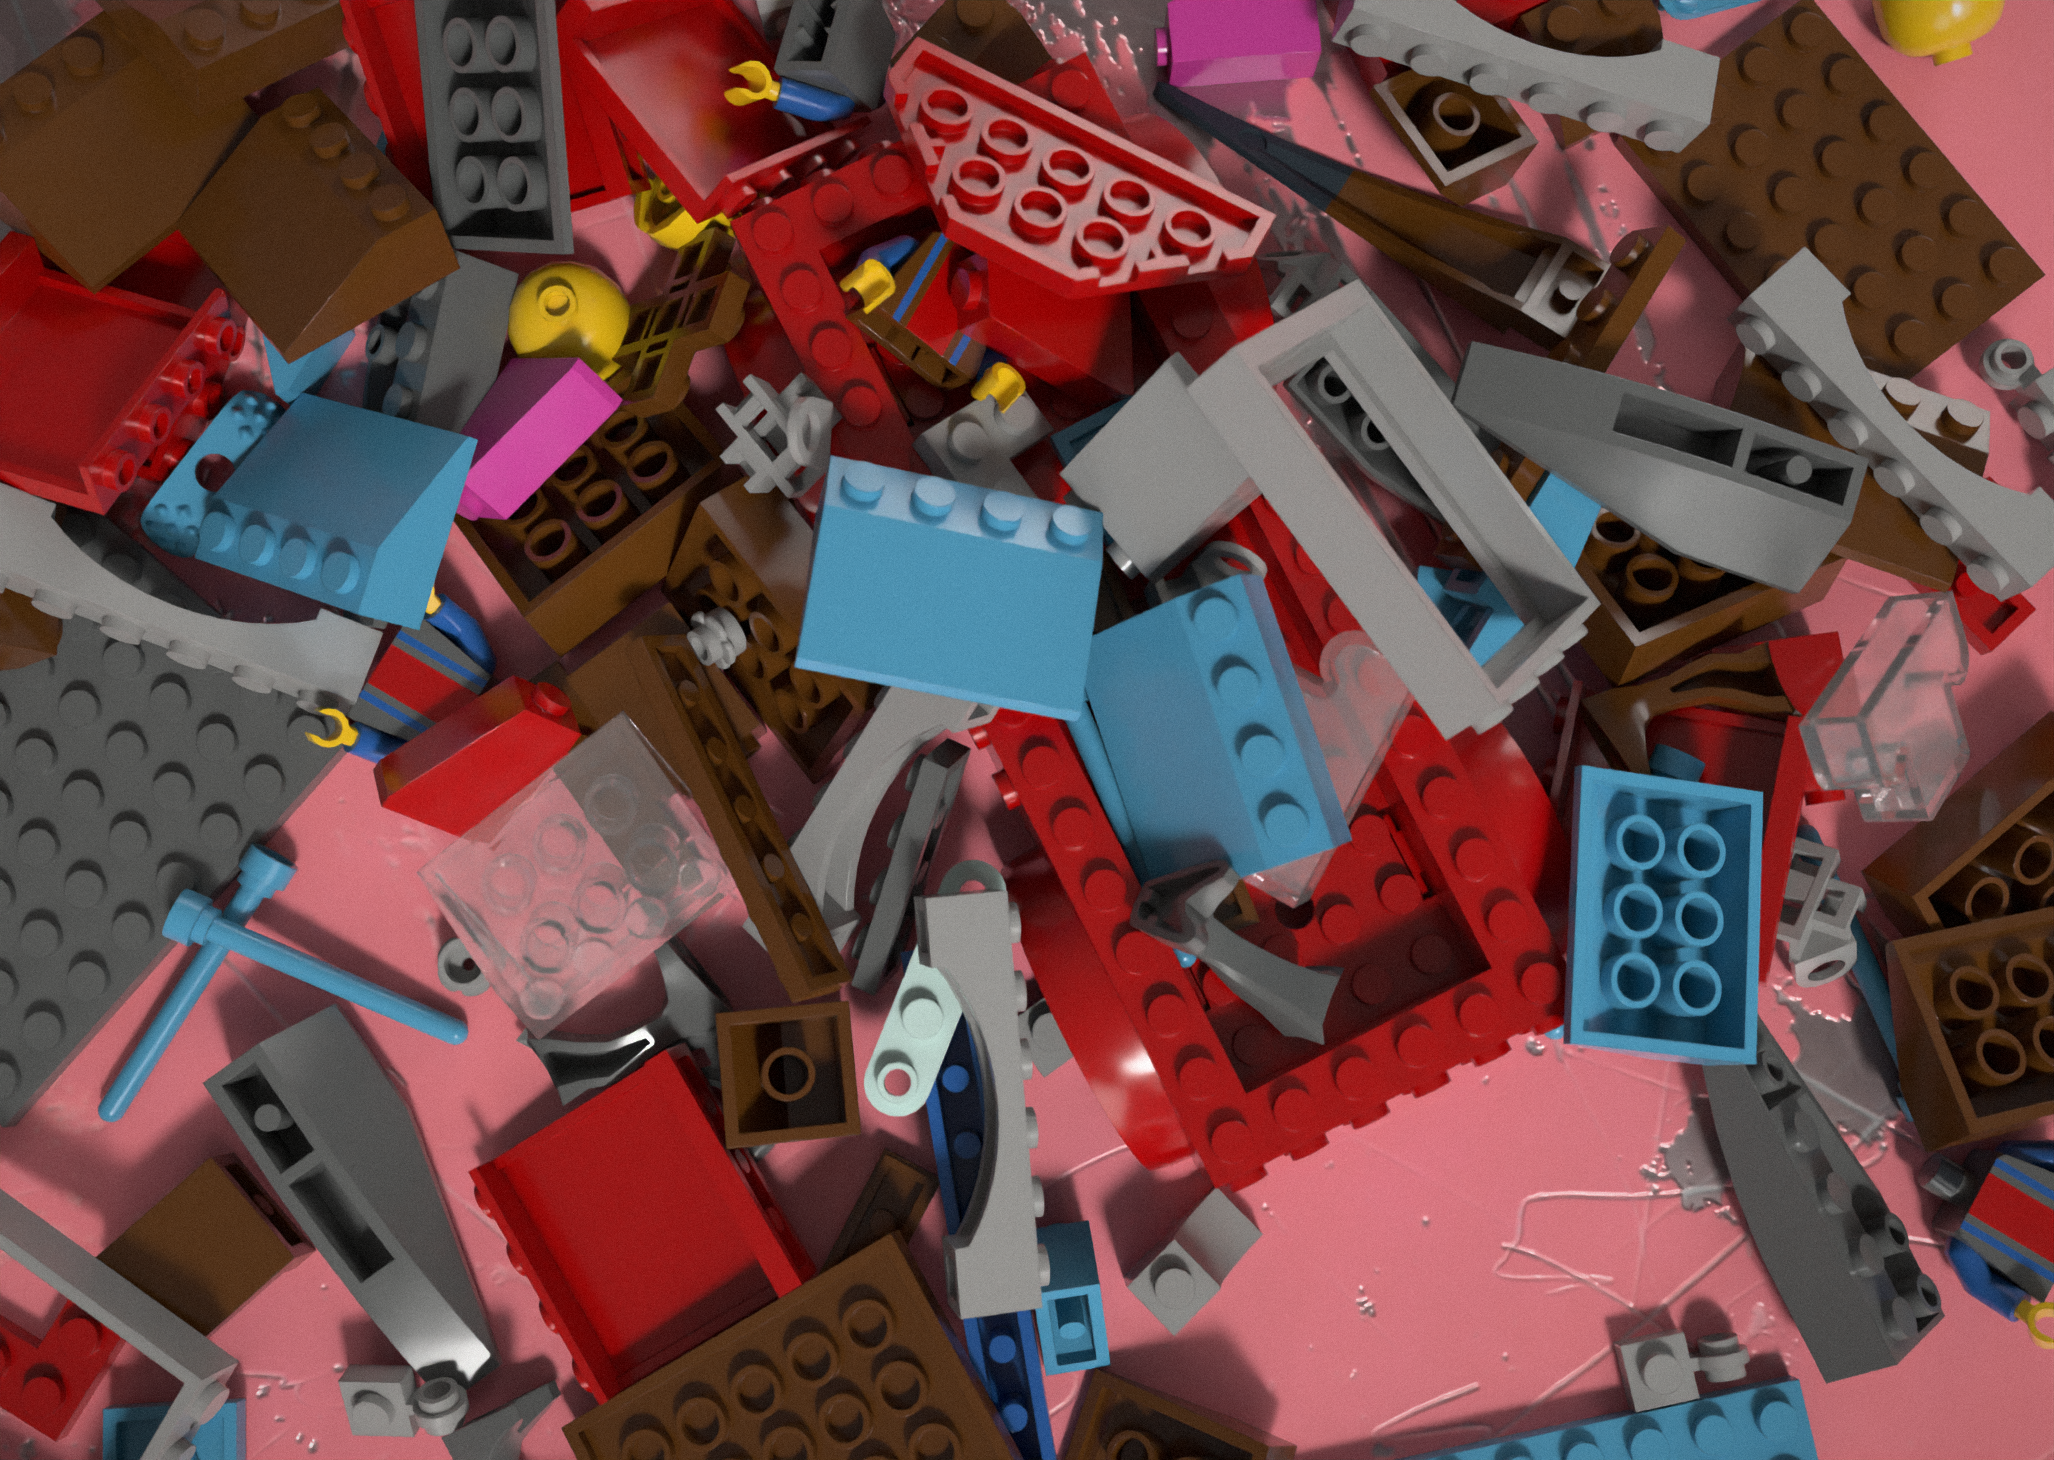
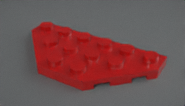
M918 36L887 74L883 96L944 237L1069 300L1243 276L1268 236L1277 216Z

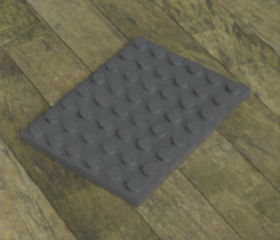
M67 505L66 516L62 523L63 532L101 567L122 581L164 602L195 613L228 620L107 514L101 515ZM76 614L73 615L72 619L61 618L63 633L57 646L56 656L20 669L0 671V1125L3 1128L16 1126L178 944V942L164 937L162 931L167 916L179 895L188 888L213 899L214 903L241 873L242 870L238 867V864L252 842L265 846L347 754L342 743L335 747H322L309 741L305 735V732H308L320 738L329 737L335 730V721L332 717L310 713L296 704L297 697L273 688L267 694L244 688L232 680L233 673L207 664L205 669H195L180 664L166 655L167 648L143 639L137 645L118 641L104 634L99 629L100 623Z

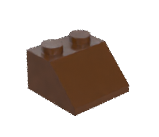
M946 0L890 60L891 69L917 36L1014 85L1032 78L1033 73L1041 65L1052 60V57L1020 11L1007 0Z
M1552 0L1520 16L1511 34L1554 50L1597 57H1626L1646 54L1663 39L1660 14L1652 0ZM1541 113L1562 151L1600 133L1590 128L1586 123L1558 114Z
M1411 69L1374 85L1369 92L1370 97L1439 193L1459 206L1470 203L1507 185L1539 143L1506 97L1480 94L1470 86L1440 76L1421 75Z
M849 1001L715 1014L726 1149L861 1135Z

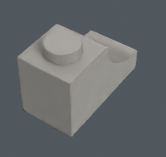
M1212 1186L1131 1268L1123 1279L1127 1288L1175 1336L1221 1289V1284L1229 1272L1263 1234L1218 1188L1215 1189Z

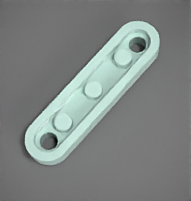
M967 860L956 864L945 874L937 894L960 892L961 887L968 881H978L983 884L985 889L1006 890V885L1001 874L992 865L980 860ZM918 944L910 959L864 1076V1089L868 1100L878 1111L889 1116L909 1115L917 1111L926 1102L962 1014L957 998L938 969L919 964ZM901 1069L909 1075L911 1086L908 1092L903 1095H893L886 1089L885 1077L889 1071Z

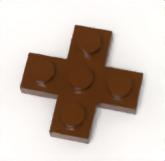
M713 227L700 232L692 241L681 246L663 294L630 306L628 328L620 348L612 360L629 371H634L621 407L640 418L675 410V407L682 402L689 390L691 379L688 371L695 352L730 342L744 322L745 309L742 306L750 283L731 272V264L728 261L736 239L721 229Z

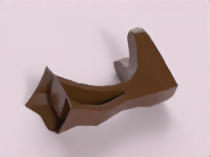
M1768 641L1739 654L1710 653L1668 676L1638 686L1612 688L1580 700L1579 704L1582 719L1610 769L1651 775L1646 750L1645 731L1655 716L1679 708L1704 704L1739 709L1765 719L1787 722L1788 715L1797 717L1803 715L1793 707L1779 682L1771 658Z

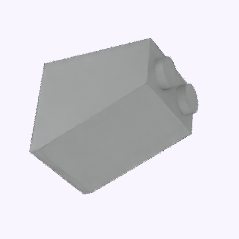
M1178 351L1154 373L1059 473L1072 489L1063 497L1068 505L1103 513V527L1115 540L1106 548V551L1131 580L1142 572L1154 584L1262 494L1186 392L1185 388L1199 376Z

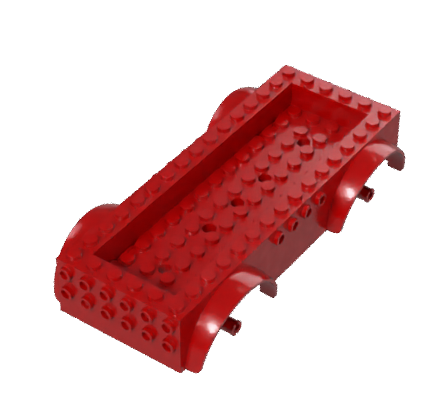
M1086 52L1070 60H1067L1065 57L1054 58L1041 65L1033 73L1032 78L1016 85L1223 188L1201 153L1171 123L1150 113H1137L1120 118ZM903 140L896 143L881 141L865 149L859 155L858 161L835 172L833 169L819 170L806 177L800 183L799 189L776 200L774 197L758 199L750 203L740 213V217L730 221L749 276L756 290L746 295L742 306L745 309L744 322L735 337L730 342L724 343V347L745 398L751 393L743 383L749 374L769 382L778 394L800 373L814 381L843 416L831 429L830 456L833 455L934 476L912 447V444L923 432L977 400L971 394L972 388L978 382L976 376L973 381L942 393L845 318L849 310L862 295L854 287L846 292L840 287V282L854 271L857 261L865 249L904 234L918 239L932 230L942 232ZM1256 257L1243 276L1130 291L1134 393L1177 351L1197 375L1200 376L1230 349L1274 325L1270 301ZM1007 359L1008 365L1013 367L1023 378L1027 394L1054 429L1043 441L1011 462L1038 499L1068 505L1063 497L1072 489L1059 474L1064 468L1050 444L1051 436L1121 400L1101 407L1087 406ZM1275 385V386L1272 387V388L1275 390V392H1276L1277 385ZM765 408L755 417L757 423L768 413ZM767 441L771 451L777 457L779 453L774 449L770 442ZM800 466L794 472L796 477H798L807 467ZM826 472L801 498H798L813 525ZM1263 494L1258 496L1173 568L1163 579L1167 581L1181 577L1194 556L1208 543L1213 541H1226L1238 544L1255 553L1266 564L1268 571L1263 582L1352 841L1302 859L1242 877L1260 921L1233 933L1257 947L1301 967L1323 965L1344 968L1331 996L1322 1025L1325 1045L1302 1037H1285L1258 1010L1234 994L1205 962L1197 958L1192 966L1182 968L1172 947L1130 925V914L1142 887L1120 846L1064 719L1000 707L990 723L968 729L979 751L984 748L987 749L997 769V772L991 774L992 779L1009 811L1014 808L1017 809L1035 845L1001 869L1000 874L1006 885L1008 902H1015L1019 910L1021 922L1020 943L1048 1007L1091 1090L1122 1140L1145 1168L1154 1171L1172 1166L1191 1157L1200 1175L1215 1189L1224 1185L1229 1187L1232 1193L1247 1188L1265 1178L1268 1172L1264 1164L1282 1155H1290L1292 1161H1296L1324 1148L1330 1143L1325 1133L1342 1124L1343 1126L1351 1124L1353 1129L1356 1130L1381 1119L1391 1112L1386 1102L1400 1094L1404 1096L1412 1093L1414 1098H1419L1445 1086L1451 1081L1447 1070L1459 1064L1465 1065L1471 1062L1474 1067H1479L1500 1058L1512 1050L1507 1039L1517 1034L1524 1035L1533 1031L1535 1036H1539L1564 1025L1571 852L1553 806L1534 770L1501 722L1481 734H1477L1470 725L1448 740L1444 738ZM1103 542V551H1105L1107 547ZM1220 557L1231 567L1250 571L1247 566L1235 559ZM1113 560L1133 611L1146 612L1150 610L1144 594V589L1150 580L1142 572L1131 580ZM1088 701L1086 703L1097 725L1090 701ZM1291 890L1300 891L1305 894L1313 907L1312 918L1309 923L1297 930L1283 926L1275 913L1276 902L1279 897Z

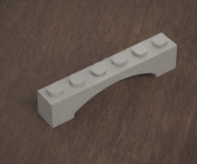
M1339 0L1331 42L1350 47L1362 56L1381 57L1409 66L1421 75L1440 76L1468 85L1480 94L1506 97L1527 104L1533 110L1540 113L1562 115L1586 123L1590 128L1599 132L1618 133L1645 142L1652 149L1674 151L1677 153L1683 150L1710 125L1720 57L1662 39L1649 53L1642 55L1597 57L1562 52L1531 43L1496 28L1468 11L1455 0Z
M1803 247L1750 294L1727 318L1736 328L1737 336L1742 344L1753 353L1762 355L1782 375V382L1786 389L1795 398L1808 402L1827 422L1830 434L1839 444L1854 450L1860 456L1869 458L1868 465L1874 471L1877 483L1887 493L1900 497L1920 518V524L1924 532L1935 542L1947 546L1967 567L1968 576L1976 586L1987 593L1993 594L2000 602L2033 587L2054 567V500L2040 486L2026 494L2008 489L1980 477L1945 456L1905 421L1876 385L1854 344L1842 304L1851 293L1806 247Z
M0 482V594L7 588L33 598L31 604L49 615L62 619H72L73 615L76 614L101 624L99 629L104 634L124 643L137 645L143 639L167 648L166 655L185 666L205 669L207 664L228 671L233 673L232 680L235 683L249 690L267 694L273 688L297 697L296 704L299 707L319 716L332 717L314 710L321 706L336 709L346 716L352 705H355L383 632L320 608L314 620L297 623L263 624L220 619L174 606L122 581L85 554L54 521L56 504Z
M885 685L876 696L874 706L877 710L865 729L858 732L847 743L843 750V757L846 760L834 779L827 782L815 795L812 801V806L815 810L805 826L795 832L786 842L839 952H841L863 918L854 909L857 866L868 827L887 789L901 769L930 740L946 729L956 733L990 723L1000 707ZM748 916L742 927L767 951L755 924Z
M1000 889L914 896L919 964L929 968H937L957 998L976 1047L984 1092V1139L974 1192L956 1234L942 1236L947 1303L960 1319L1043 1308L1041 1286H1048L1050 1283V1265L1046 1247L1044 1244H1037L1035 1217H1042L1044 1215V1194L1039 1176H1031L1029 1149L1037 1148L1038 1124L1033 1107L1025 1106L1023 1080H1030L1032 1078L1033 1063L1029 1042L1026 1038L1020 1039L1018 1012L1025 1011L1027 1005V992L1023 973L1021 970L1014 971L1012 943H1019L1021 938L1019 910L1015 902H1008L1007 890Z

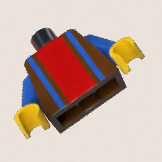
M932 230L918 239L905 234L865 249L861 253L854 271L840 282V287L845 292L854 287L862 295L849 310L845 318L942 393L971 382L976 376L978 382L972 388V397L983 401L991 394L998 402V411L1004 414L1024 393L1025 382L1021 375L1008 365L1006 358L958 331V313L951 298V285L956 273V264L976 253L945 238L943 233L937 230Z

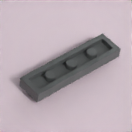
M949 738L928 755L921 753L909 771L905 790L911 792L912 796L907 812L902 811L889 833L887 847L894 850L889 868L885 867L880 872L873 885L869 903L875 905L876 909L871 923H866L862 928L852 950V958L859 962L851 985L873 996L881 990L900 968L902 962L900 952H905L915 922L914 896L924 895L971 752L970 747Z

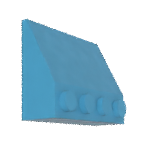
M301 393L213 496L208 515L200 527V541L194 558L355 614L420 630L478 440L451 431Z
M831 455L815 515L795 667L1078 722L1082 711L1103 561V513L1073 505L1059 504L1006 491L988 489L936 476H927Z
M1237 574L1176 597L1092 636L1085 689L1150 880L1211 860H1226L1242 878L1352 841L1262 576Z
M1584 765L1575 767L1563 1044L1647 1059L1708 1066L1756 1064L1763 792Z

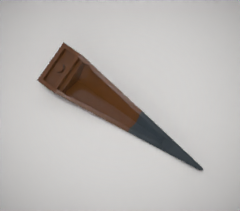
M1157 82L1152 93L1158 100L1504 335L1509 327L1550 352L1556 345L1565 340L1578 319L1576 317L1578 305L1587 293L1599 285L1610 267L1609 263L1566 237L1462 208L1355 170L1261 130L1165 82Z

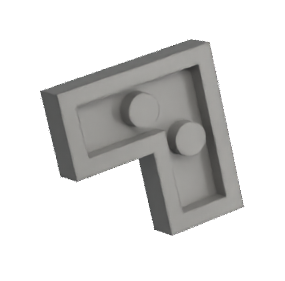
M1026 391L1004 414L998 411V402L989 394L983 401L976 400L923 432L912 444V447L936 477L1038 499L1011 461L1043 441L1054 429Z

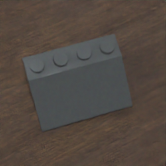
M414 0L433 206L437 210L452 249L574 254L555 0Z

